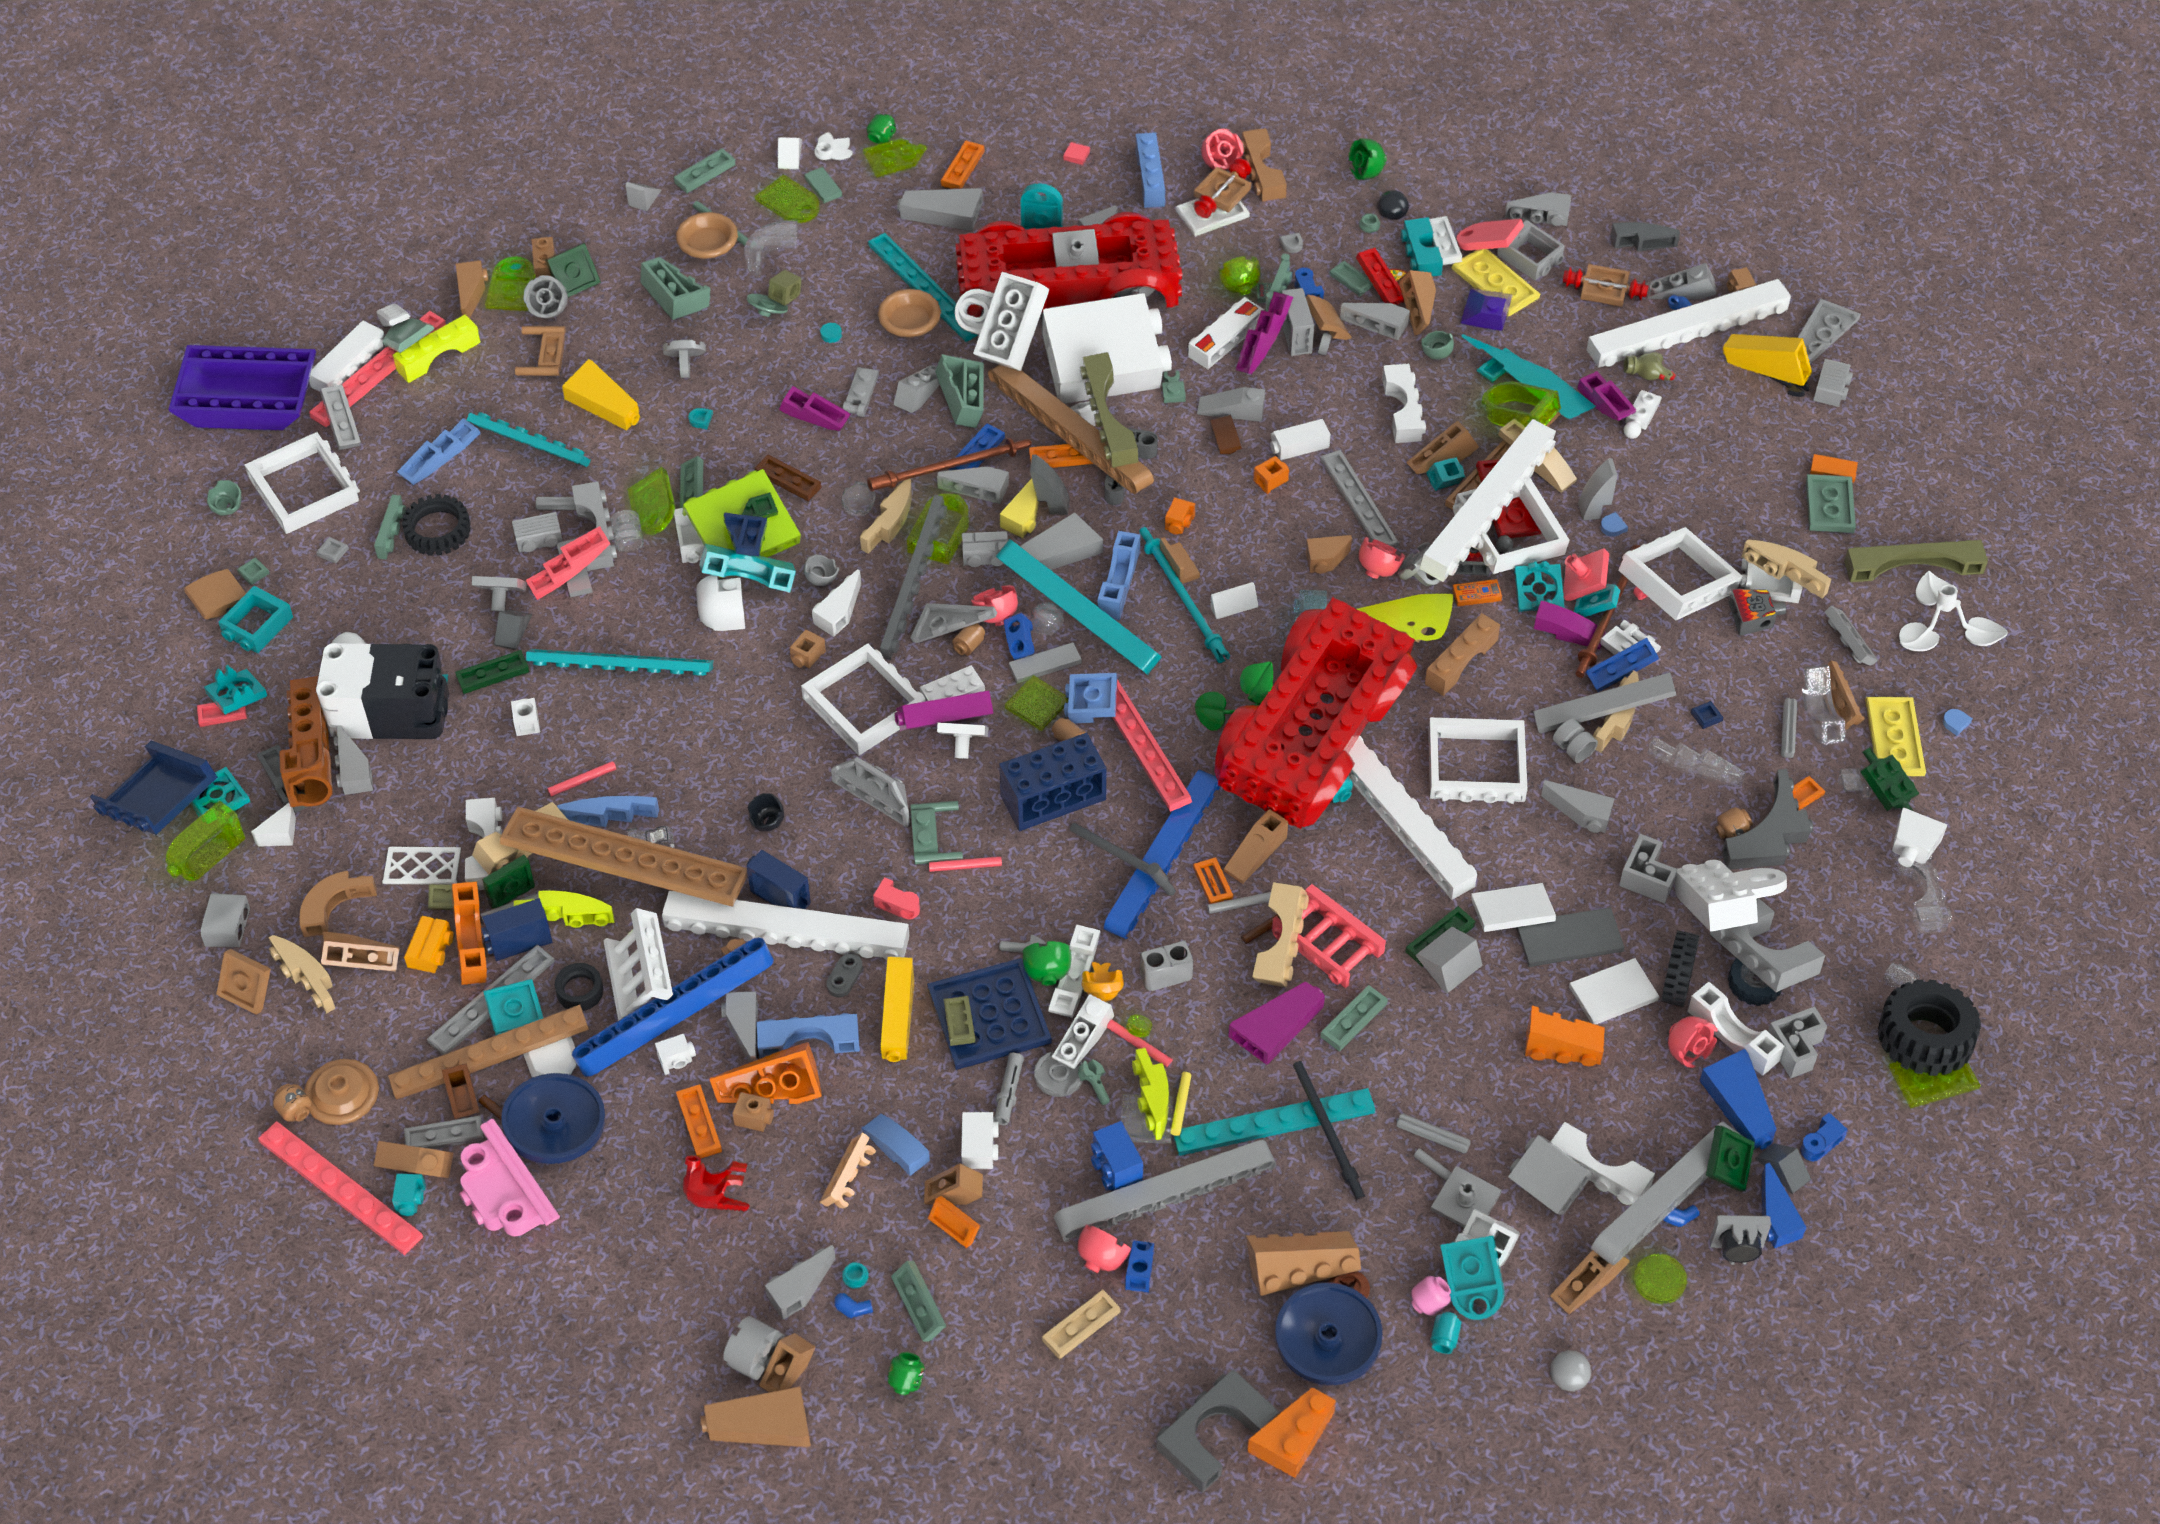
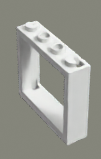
M318 432L245 464L250 481L286 534L359 501L357 493L360 490L355 480L351 481L349 479L348 470L345 466H340L341 463L335 452L331 453L328 441H323ZM318 452L343 490L288 515L264 479V476Z
M1531 478L1524 480L1519 493L1514 492L1513 498L1520 497L1547 542L1499 555L1487 534L1482 533L1475 548L1479 550L1485 565L1490 568L1493 574L1514 569L1515 566H1525L1534 561L1539 562L1565 555L1569 538ZM1476 489L1457 494L1453 505L1455 515Z
M1686 527L1678 531H1672L1670 534L1662 538L1659 537L1648 544H1643L1635 550L1627 551L1622 556L1623 560L1618 570L1674 620L1683 618L1730 596L1731 589H1737L1743 577ZM1679 547L1716 580L1681 596L1644 563Z
M869 644L861 647L801 685L803 699L859 756L900 730L899 726L895 723V712L860 734L820 693L822 690L866 662H869L909 702L908 704L926 701L923 694L919 691L916 692L908 679L902 678L897 673L894 665L888 664L883 659L882 654L877 649L874 650Z
M1430 717L1428 728L1430 799H1442V801L1456 799L1462 802L1484 800L1487 803L1508 801L1514 804V801L1525 802L1527 794L1525 726L1523 720ZM1438 738L1517 741L1518 783L1439 781Z

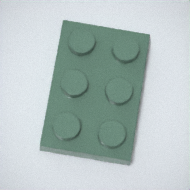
M1807 474L1806 493L1809 531L1854 533L1856 523L1852 477Z

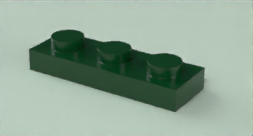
M522 650L456 671L455 674L463 694L530 671Z
M1457 906L1406 946L1405 952L1420 966L1424 967L1415 956L1449 928L1454 927L1466 934L1475 927L1476 921Z

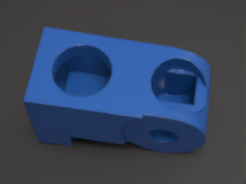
M1299 268L1296 270L1295 289L1303 288L1305 297L1308 294L1324 299L1322 286H1316L1314 283L1313 271L1309 268Z
M1022 613L1005 619L1006 638L1012 657L1018 660L1034 654V645L1031 638L1032 622ZM1014 622H1020L1017 626L1013 625Z
M1827 1113L1822 1117L1818 1131L1809 1133L1804 1137L1800 1152L1806 1160L1817 1161L1845 1139L1848 1129L1831 1113Z
M1133 1240L1126 1273L1125 1290L1149 1293L1155 1243Z

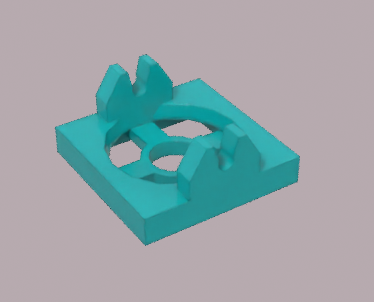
M1537 561L1528 564V566H1515L1518 612L1538 611L1540 602L1544 601V596L1547 592H1556L1552 600L1547 599L1545 602L1565 608L1560 564L1549 565L1547 561L1537 564ZM1534 572L1532 584L1523 586L1525 578ZM1541 572L1551 576L1555 584H1546L1542 580ZM1541 583L1545 587V593L1541 595L1534 593L1533 585ZM1524 593H1531L1536 598V601L1528 600Z
M226 665V672L224 674L218 668L215 674L216 682L204 686L206 694L224 714L267 697L266 689L248 669L236 673L229 665ZM242 681L250 683V684H248V685H246L245 683H243V684H242V687H241V686H235V684H238V683H240V682H242ZM227 688V693L219 697V691Z

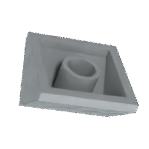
M1454 927L1449 928L1415 955L1446 993H1449L1483 966L1476 939Z

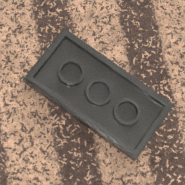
M1611 907L1556 916V921L1516 927L1528 967L1624 952L1625 948Z

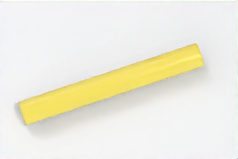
M1189 1072L1181 1074L1170 1131L1175 1136L1181 1133L1191 1081V1074Z

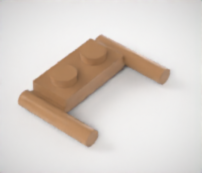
M522 326V335H542L538 367H515V375L559 376L565 344V326Z

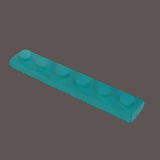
M469 412L466 421L579 465L587 467L591 459L584 456L585 452L574 447L572 450L565 449L566 445L556 440L553 443L547 442V437L537 433L534 436L528 435V430L519 426L512 429L509 427V423L497 419L496 422L491 421V416L478 412V415Z

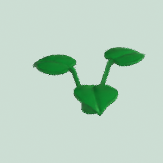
M1272 662L1249 665L1241 673L1240 686L1245 694H1249L1248 700L1255 703L1252 705H1260L1268 692L1272 690ZM1218 692L1204 693L1195 703V712L1198 719L1211 731L1219 730L1225 723V714H1233L1235 710H1225L1226 698Z

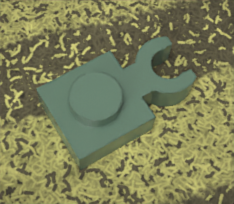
M1176 370L1174 377H1169L1167 371L1164 372V382L1162 383L1164 403L1186 402L1184 381H1179L1180 372Z

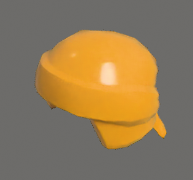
M1092 962L1094 972L1083 971L1082 988L1088 996L1090 994L1104 1002L1113 1000L1124 986L1122 971L1117 969L1116 971L1108 972L1111 963L1100 965L1099 963Z

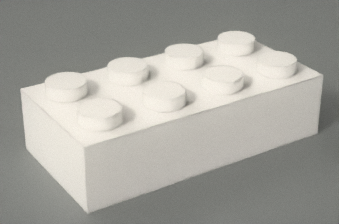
M972 665L920 687V692L926 701L985 691V685Z

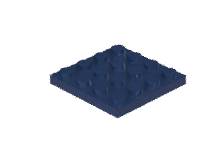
M1022 958L927 984L932 1004L956 1070L1005 1057L1010 1053H1019L1052 1043L1050 1032L1031 981L1024 970ZM968 996L975 1043L950 1046L943 999Z

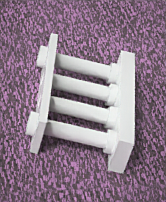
M636 908L631 913L633 929L621 941L608 938L604 940L618 1021L642 1007L652 997L668 1000L673 995L657 913ZM636 940L637 950L629 956L628 947ZM640 961L641 970L633 977L631 968ZM644 981L645 991L637 997L635 989Z

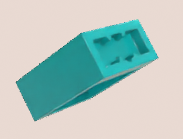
M253 586L218 623L224 639L229 642L235 641L245 651L252 650L258 654L293 618L290 604ZM256 606L272 616L254 634H251L236 625Z

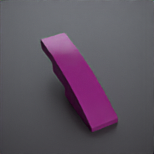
M1278 292L1273 293L1268 312L1261 310L1255 330L1248 329L1235 370L1252 375L1277 338L1292 303V296Z

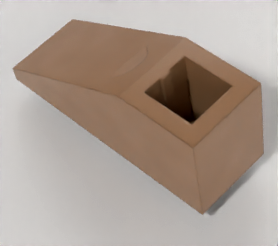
M1269 809L1254 824L1225 866L1224 872L1243 884L1287 839L1288 821Z

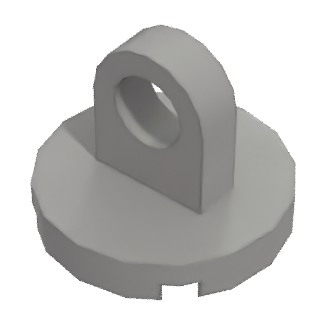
M674 340L670 342L669 346L668 343L663 344L664 355L679 357L681 378H690V356H699L706 353V344L702 341L699 342V345L693 340Z
M1429 542L1419 545L1417 548L1419 551L1416 554H1409L1403 561L1397 574L1403 581L1414 576L1424 586H1433L1440 582L1435 577L1433 580H1429L1426 572L1420 570L1423 555L1431 546Z

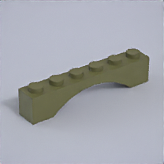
M1105 352L1083 357V366L1080 367L1082 380L1086 379L1087 381L1084 382L1086 394L1091 395V398H1089L1091 411H1096L1094 420L1096 427L1101 428L1099 430V437L1101 443L1106 445L1104 446L1106 460L1110 459L1112 468L1138 463V447L1133 431L1119 423L1109 412L1106 405V397L1114 383L1113 366L1109 353Z
M1982 540L1848 548L1844 562L1850 582L1873 581L1889 569L1910 564L1939 566L1960 575L1984 574L1988 559Z

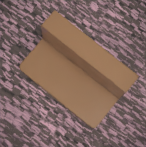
M1165 537L1161 538L1160 550L1181 583L1184 584L1200 578V572L1182 544L1178 542L1169 545Z

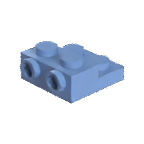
M1116 673L1070 674V683L1065 686L1066 698H1069V702L1064 705L1065 717H1069L1073 723H1093L1095 717H1116Z

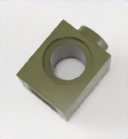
M783 270L769 280L768 298L784 306L800 295L802 278L787 270Z

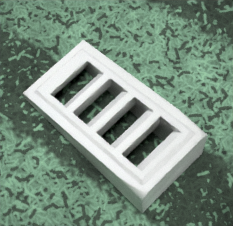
M391 304L376 312L384 327L393 326L410 317L409 313L397 304Z

